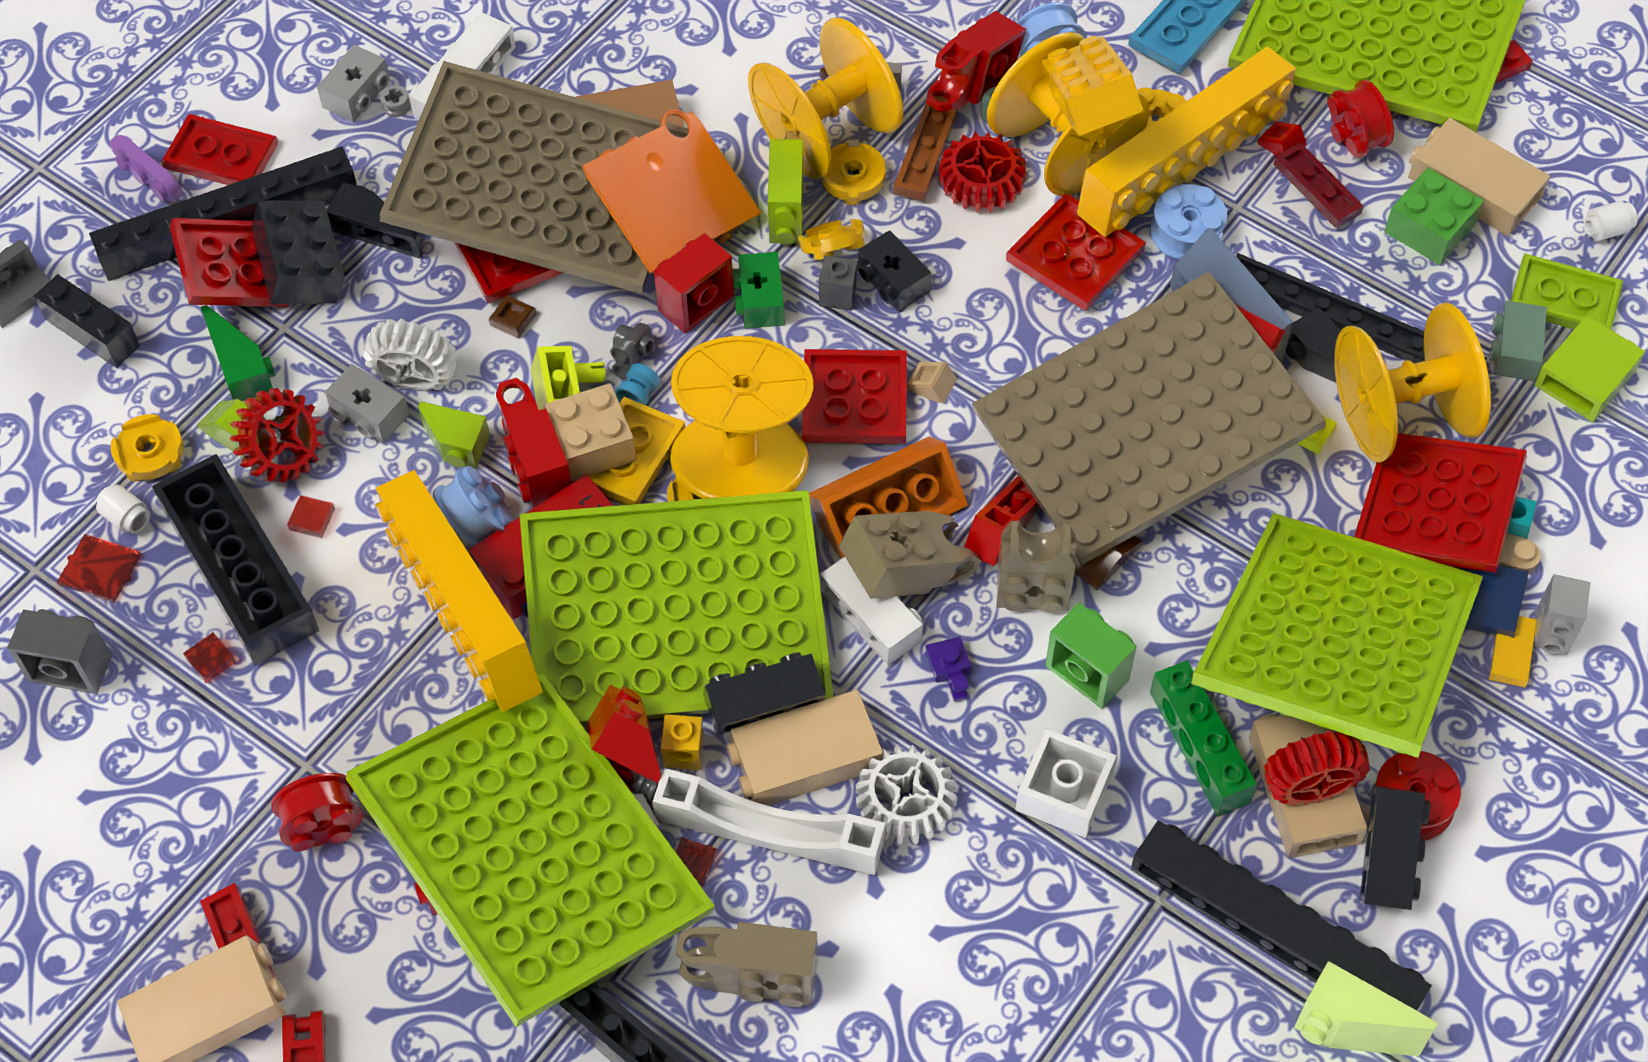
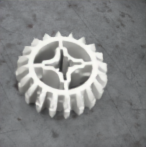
M401 318L398 322L393 319H388L386 323L378 322L377 326L372 327L371 332L368 333L363 348V358L366 360L365 365L371 368L372 374L381 376V381H388L393 384V387L399 386L415 391L424 390L429 392L431 389L441 390L444 385H448L457 364L455 347L449 344L447 337H440V331H432L428 329V325L421 326L415 321L409 323Z
M897 744L894 747L893 755H890L883 749V760L871 758L869 769L861 770V781L856 784V793L859 795L856 798V806L858 809H863L861 817L885 822V841L892 834L897 836V843L899 845L904 842V837H911V841L916 845L919 842L920 834L931 840L934 833L933 829L942 832L945 829V820L953 818L954 810L952 807L957 805V796L954 794L957 790V783L955 780H951L952 771L950 767L942 768L943 760L940 756L930 760L928 748L921 755L916 754V747L913 744L909 747L908 752H902V749ZM921 778H924L932 785L937 798L929 795V790L920 785ZM912 786H913V791H912V794H913V795H911V794L909 793L910 790H911V788H912ZM876 791L884 794V799L892 803L891 812L881 805L876 797ZM904 792H908L909 797H903L900 803V794L904 796ZM912 813H917V814H918V815H914V816H907V815L912 814Z

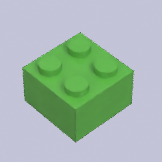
M1427 167L1392 206L1384 232L1436 264L1441 265L1476 225L1484 200Z
M1078 602L1050 631L1045 666L1099 708L1103 709L1130 680L1137 646L1125 632L1116 631L1108 625L1097 611L1087 609Z

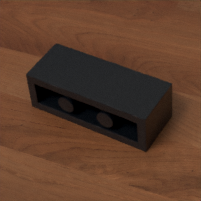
M59 274L34 295L46 321L116 369L140 347L129 321Z
M800 652L786 655L780 659V663L766 666V663L751 665L744 670L745 673L731 677L730 673L714 676L709 680L708 684H705L703 692L716 736L731 732L730 729L822 701L826 695L812 653L802 656Z
M1380 785L1372 786L1359 900L1364 904L1412 910V901L1419 900L1421 879L1415 877L1417 862H1423L1425 856V839H1420L1422 823H1428L1430 814V801L1425 800V793L1419 790Z

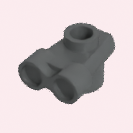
M637 323L634 328L622 324L617 328L613 337V347L610 350L611 356L616 361L612 366V370L617 377L626 379V373L632 364L637 363L642 355L647 357L652 352L654 339L651 336V328L647 324Z

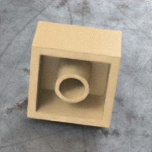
M611 383L544 404L568 462L571 482L582 478L586 474L591 476L637 461L634 439Z

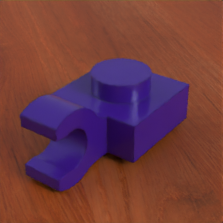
M961 636L926 645L925 653L936 683L947 680L954 702L967 699L966 689H969L965 675L971 674V664Z

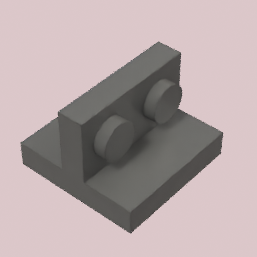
M21 239L0 253L1 328L36 305L37 302L34 295L51 280L37 266L29 247Z

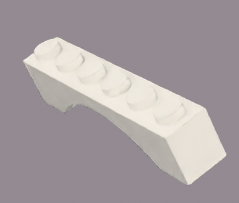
M666 768L663 769L653 799L654 814L657 821L871 875L876 874L885 842V822L848 813L819 815L773 808L734 795L699 776Z

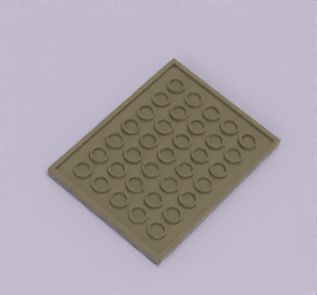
M443 61L381 209L380 222L642 294L649 271L586 178L582 166L598 158L604 151L608 149L612 151L626 144L634 136L639 138L659 128L660 120ZM666 122L667 129L672 135L679 138L688 135V128Z
M1210 272L1203 274L972 403L974 412L1055 529L1060 523L1071 524V528L1076 534L1075 558L1080 565L1087 563L1325 428L1326 423L1324 417Z

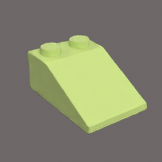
M1328 961L1308 996L1294 1028L1299 1030L1301 1035L1309 1042L1316 1045L1323 1044L1329 1048L1419 1056L1437 1027L1438 1022Z

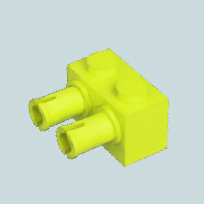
M571 346L537 347L530 370L538 409H545L544 404L581 393L578 383H604L606 371L605 368H601L604 367V362L574 363Z

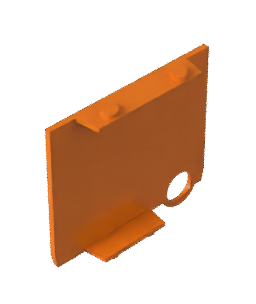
M670 110L661 118L659 128L639 138L634 136L626 144L612 151L608 149L600 154L598 158L582 166L586 178L650 274L654 272L660 262L671 258L682 250L688 241L695 240L703 233H706L715 242L720 241V243H723L732 238L731 234L742 224L761 214L759 208L714 140L693 112L686 114L681 110ZM675 115L682 118L688 126V135L683 138L672 135L666 126L667 117Z

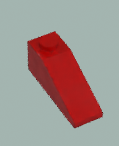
M1019 475L974 517L964 548H968L978 554L982 560L981 562L995 566L998 563L1000 539L1005 527L1010 521H1020L1022 527L1026 528L1040 507Z

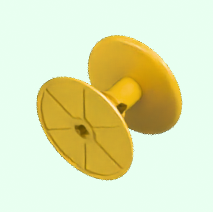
M838 17L827 20L820 31V52L824 67L829 76L825 80H817V84L813 83L811 88L804 92L787 73L769 63L755 64L751 67L748 74V89L751 102L769 139L803 140V172L805 176L812 179L824 177L831 166L830 144L821 121L828 116L836 117L839 114V109L846 105L862 123L880 133L895 132L900 128L903 121L901 94L886 60L863 31L853 23Z
M1074 32L1061 33L1049 37L1022 55L998 83L987 109L989 128L995 134H1001L1002 137H1017L1027 134L1044 125L1049 120L1051 121V127L1057 126V132L1062 131L1061 136L1054 144L1048 156L1044 169L1046 187L1051 193L1058 196H1063L1065 192L1069 195L1081 192L1086 169L1145 129L1149 116L1148 102L1144 96L1138 93L1143 112L1084 135H1077L1053 98L1041 60L1048 58V54L1054 50L1061 48L1068 50L1079 46V42L1085 38Z
M1440 303L1428 315L1424 330L1425 361L1413 364L1411 361L1405 360L1402 363V367L1390 370L1387 369L1378 347L1364 330L1356 326H1346L1340 331L1336 341L1334 358L1339 399L1344 416L1358 446L1371 460L1375 462L1385 461L1394 451L1398 435L1397 404L1409 401L1416 405L1421 402L1422 397L1434 395L1444 418L1458 434L1467 438H1477L1484 433L1491 411V390L1487 365L1481 345L1465 315L1453 304Z
M728 336L713 339L699 344L685 353L673 369L671 388L678 405L695 421L679 433L672 446L671 466L678 481L688 491L702 499L792 492L796 489L807 473L809 456L801 436L787 423L796 418L806 408L812 396L813 377L804 360L784 345L752 336Z

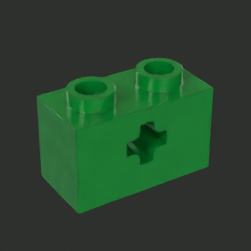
M778 252L738 255L739 268L733 269L734 289H741V295L735 296L736 315L743 316L744 329L785 326Z

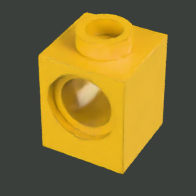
M665 715L661 743L663 767L701 770L704 744L702 717Z

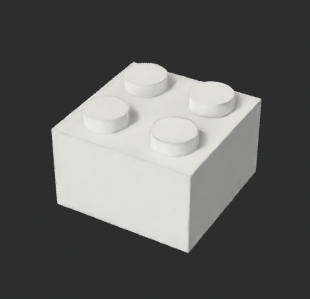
M1046 728L1018 790L1015 810L1086 838L1113 775L1117 755Z

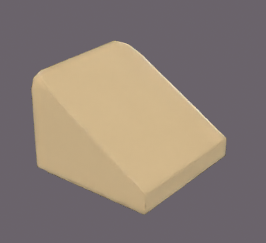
M919 362L907 383V391L935 402L944 403L957 378L947 362Z

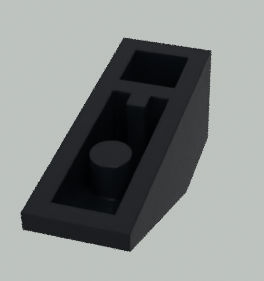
M344 182L341 184L327 208L332 232L421 259L423 251L419 235L416 231L380 222V212L384 205V201L364 186H354Z
M1318 307L1293 322L1285 353L1289 358L1296 360L1303 369L1336 383L1335 346L1341 330Z

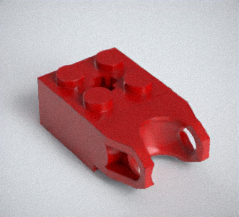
M995 10L985 18H980L968 29L960 31L936 56L935 68L942 69L937 80L928 89L926 104L937 111H950L962 108L969 102L974 105L980 103L985 92L992 87L995 88L1005 73L1018 60L1026 28ZM943 95L948 101H938L934 97Z
M513 378L499 383L496 398L502 415V426L505 433L503 441L508 453V463L513 476H517L519 482L517 485L523 503L530 502L533 509L572 483L568 462L547 409L539 410L529 386L520 379ZM511 388L520 389L524 394L521 401L513 404L507 403L503 395Z

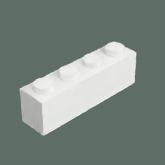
M482 12L479 13L473 22H469L462 35L456 42L449 45L445 55L439 62L432 65L423 81L412 89L409 98L414 118H420L443 61L494 74L516 48L513 27Z

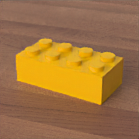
M1098 36L1085 38L1079 42V46L1068 50L1066 48L1054 50L1048 54V58L1041 60L1052 96L1078 136L1143 112L1132 73L1103 36L1099 38Z

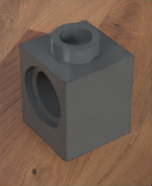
M824 256L819 278V306L852 311L857 288V260Z

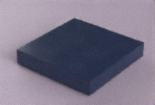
M1454 566V568L1483 576L1465 629L1495 635L1498 633L1514 638L1529 571L1498 566L1497 573Z

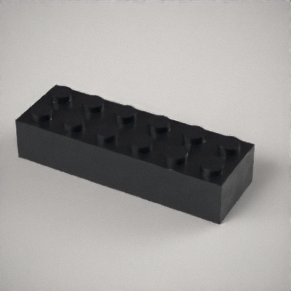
M217 454L152 486L162 510L254 666L320 631L312 609Z

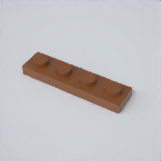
M943 95L934 97L938 101H948ZM925 103L893 185V194L925 201L960 108L950 111H937Z

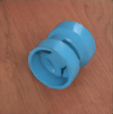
M635 363L632 364L626 373L627 380L619 384L615 394L619 402H621L623 397H627L647 405L649 394L657 390L661 379L650 367Z

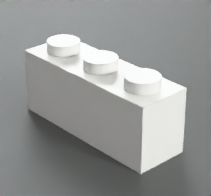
M845 557L820 573L821 593L888 666L922 642L923 621L917 611L913 608L908 609L900 601V596L870 599Z

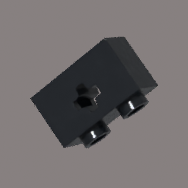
M890 230L858 249L857 270L859 275L865 282L870 281L878 290L882 300L887 304L891 303L898 312L930 293L931 271Z

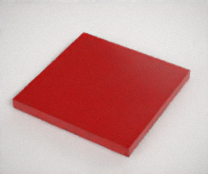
M1398 433L1396 445L1391 456L1385 461L1376 462L1354 537L1440 564L1497 573L1527 460V450Z

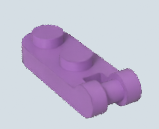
M118 135L111 139L110 147L114 155H116L115 159L118 167L124 171L130 170L139 183H147L159 200H167L173 203L183 195V190L177 180L128 137Z

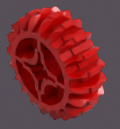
M975 131L972 138L962 135L960 142L952 140L950 148L945 149L939 163V181L941 186H943L945 196H951L953 204L962 202L964 210L969 206H973L977 213L981 208H987L991 213L994 206L1003 210L1006 202L1014 203L1016 195H1021L1027 178L1025 158L1022 157L1021 148H1014L1012 140L1003 142L1001 134L996 138L991 137L989 131L985 136H979Z
M271 388L268 393L266 391L257 392L256 399L247 398L244 400L247 409L239 408L235 411L241 418V421H233L230 424L233 428L238 429V435H232L229 439L232 442L239 443V447L232 453L236 456L244 455L239 465L243 468L251 467L250 475L253 477L261 475L262 480L265 482L275 480L277 483H285L287 478L289 480H297L300 478V472L308 473L311 471L308 462L316 463L319 460L314 451L322 450L324 446L317 442V437L323 436L326 432L321 429L317 430L316 424L320 423L322 418L320 416L312 417L311 414L316 406H313V404L304 405L306 397L303 395H296L294 397V391L290 389L281 392L279 388ZM274 407L283 409L282 414L276 416L273 421L262 418L266 412ZM275 430H279L280 433L276 435H280V441L282 442H277L276 438L278 437L275 436ZM257 434H258V436H259V441H260L259 445H258V442H257ZM282 451H291L293 453L289 459L281 464L272 462L274 457L279 456Z
M1326 731L1323 734L1317 735L1314 733L1310 737H1301L1300 740L1294 743L1288 742L1287 747L1277 749L1275 754L1267 759L1264 770L1266 783L1269 791L1272 792L1273 798L1279 800L1282 804L1289 803L1295 806L1299 803H1304L1305 805L1315 801L1319 803L1323 799H1332L1337 794H1345L1347 789L1356 787L1358 782L1366 778V774L1370 771V764L1366 747L1362 744L1361 740L1341 732L1332 733V731Z

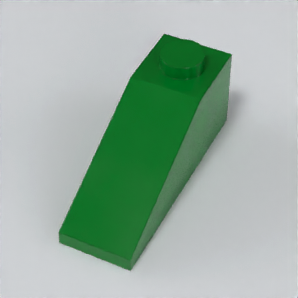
M208 305L201 306V311L233 400L239 399L244 401L247 398H254L259 391H266L268 393L273 388L270 378L276 376L270 357L262 358L257 344Z

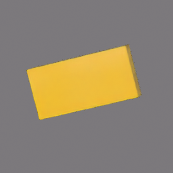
M1519 616L1514 638L1498 633L1495 635L1488 680L1526 687L1529 679L1537 619Z

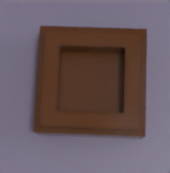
M506 295L489 317L490 326L519 339L535 317V307Z

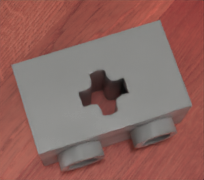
M353 45L317 86L322 108L354 122L361 113L369 108L371 101L377 94L387 87L390 77L386 60L368 50Z
M353 364L325 391L329 404L328 410L337 420L341 422L348 421L363 436L367 438L374 437L382 443L410 415L404 395Z
M1553 574L1536 608L1535 619L1537 621L1533 647L1540 648L1550 654H1568L1586 621L1591 582Z

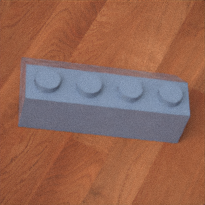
M1213 229L1206 230L1174 265L1170 284L1172 292L1210 272L1233 303L1286 330L1274 353L1280 363L1283 362L1293 324L1292 320Z

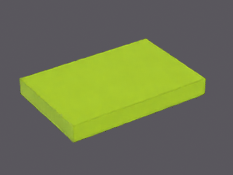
M1524 253L1510 301L1547 307L1546 322L1575 329L1584 317L1588 315L1594 320L1605 324L1609 329H1612L1624 280Z

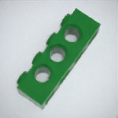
M1186 660L1155 672L1150 694L1216 816L1219 817L1251 804L1257 783L1204 688L1191 684L1194 670L1189 661Z

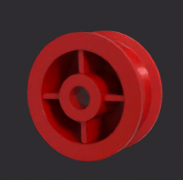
M1365 79L1360 80L1355 84L1354 89L1347 92L1343 90L1334 91L1331 97L1327 99L1333 125H1331L1332 136L1337 143L1343 142L1351 155L1356 158H1362L1368 154L1369 149L1375 146L1385 148L1392 144L1394 139L1392 116L1383 95L1372 82Z
M1421 751L1418 758L1402 753L1390 757L1380 768L1376 783L1374 784L1419 790L1425 793V800L1430 801L1428 823H1422L1420 839H1425V841L1439 836L1449 827L1461 799L1460 781L1453 768L1442 758L1425 751Z
M341 773L310 775L288 784L276 793L271 801L272 812L281 818L282 826L279 829V836L285 845L290 846L295 852H301L329 842L333 844L342 843L352 837L351 832L361 823L363 812L359 805L353 803L352 794L354 790L347 782L346 775Z

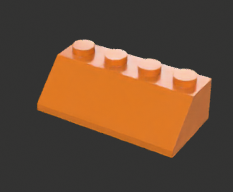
M930 436L809 493L810 504L818 525L840 560L845 556L839 545L854 516L931 511L950 515L968 506L946 443Z

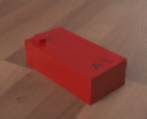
M586 474L526 513L608 507L613 505ZM520 517L504 526V531H496L468 549L469 555L513 620L528 611Z

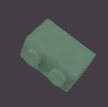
M1505 301L1501 313H1495L1491 332L1496 333L1497 338L1492 341L1489 353V360L1494 361L1493 375L1535 382L1543 363L1547 307Z

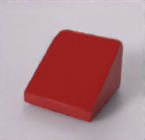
M1276 121L1257 140L1258 145L1275 156L1300 142L1306 146V139L1301 125Z

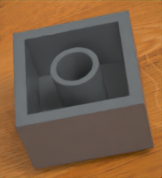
M23 609L7 647L28 682L96 695L112 658L93 621L83 616H73L72 618L58 616L54 612L45 609H39L37 612Z

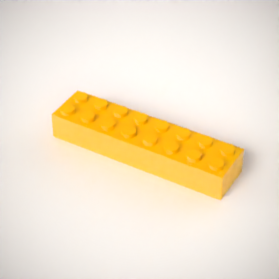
M1267 46L1087 168L1077 214L1104 237L1115 230L1123 229L1130 219L1139 213H1146L1162 193L1171 187L1181 185L1184 182H1190L1199 171L1206 166H1213L1222 155L1228 151L1236 150L1242 141L1251 135L1256 136L1259 134L1263 127L1272 120H1279L1287 109L1286 101L1288 94L1294 86L1292 81L1296 68Z
M412 470L375 487L380 502L376 503L375 507L383 523H389L388 528L385 529L389 542L393 548L400 547L397 551L405 568H413V570H410V573L419 590L426 589L423 594L432 612L440 611L437 613V617L446 634L451 631L453 632V635L450 636L451 641L459 656L467 655L464 661L473 679L477 677L482 679L478 683L488 702L494 700L503 713L543 693L526 641L416 471Z

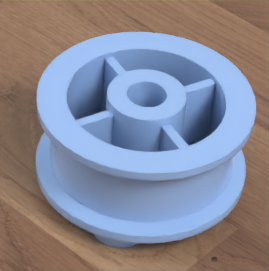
M1052 2L1040 5L1028 11L1017 21V24L1026 28L1020 49V57L1038 43L1057 34L1074 32L1087 38L1085 30L1077 24L1075 10L1066 3Z
M1193 184L1171 187L1162 193L1156 201L1154 217L1150 225L1151 238L1155 246L1162 253L1179 260L1199 237L1210 228L1222 240L1223 230L1227 222V210L1223 201L1208 187Z
M471 466L460 467L455 472V479L447 486H437L433 490L434 501L456 535L471 547L496 531H504V526L513 521V517L503 501L506 496L502 488L495 482L489 483Z

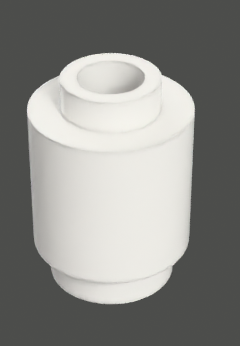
M1622 201L1588 210L1584 219V229L1587 235L1591 236L1595 241L1626 234L1637 225V213L1631 203H1624Z
M117 484L106 487L97 497V512L123 532L136 534L149 522L150 512L147 510L146 504L121 485Z

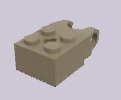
M931 511L854 516L839 545L870 599L930 593L932 588L947 587L957 580L975 573L982 561L974 551L958 547L948 541L952 538L955 528L959 526L954 518L950 515ZM948 525V527L942 532L943 527ZM970 560V562L965 567L961 569L955 568Z
M1010 521L1002 531L1000 539L996 608H1006L1010 611L1038 609L1048 613L1069 610L1076 555V534L1072 530L1070 523H1060L1056 529L1050 532L1035 533L1022 527L1020 521Z
M738 921L737 929L695 927L679 933L676 947V956L681 959L679 975L689 984L715 992L740 995L742 999L750 1002H760L764 998L779 1000V1003L789 1007L812 1004L818 964V939L816 931ZM691 938H701L707 945L693 948L687 952L684 951L685 943ZM687 965L706 971V973L701 976L691 975L687 970Z

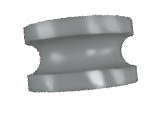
M390 85L381 91L380 101L382 110L386 115L400 117L409 111L411 107L408 91L404 87ZM398 99L399 102L392 103V100Z

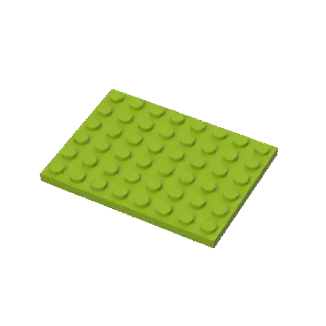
M1255 0L1229 56L1228 67L1235 69L1268 46L1296 68L1292 81L1294 85L1332 94L1337 90L1347 92L1354 89L1358 81L1365 79L1372 82L1378 88L1390 111L1441 125L1449 118H1452L1477 133L1526 0Z
M809 490L520 514L531 658L537 675L544 673L581 725L588 724L590 716L610 684L620 690L622 687H627L635 691L641 697V701H643L647 719L663 718L665 715L685 716L709 713L703 692L705 684H708L712 677L724 673H730L731 677L743 674L747 667L758 663H766V666L780 663L782 657L796 652H800L802 656L812 653L826 694L824 700L834 697Z
M1273 513L1194 670L1191 684L1203 687L1211 692H1218L1242 700L1248 704H1255L1279 712L1285 716L1295 717L1316 724L1321 728L1341 732L1361 741H1368L1393 749L1398 753L1418 758L1483 576Z
M544 673L537 675L543 693L503 713L494 700L486 701L347 771L346 774L347 782L516 1027L712 914L715 908L713 902L606 757L591 749L589 734Z

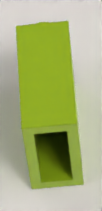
M770 139L768 175L769 243L784 245L799 243L798 236L802 235L804 172L803 140Z
M1586 315L1542 366L1534 386L1593 423L1637 371L1646 351L1638 347L1634 342L1615 333L1605 324Z

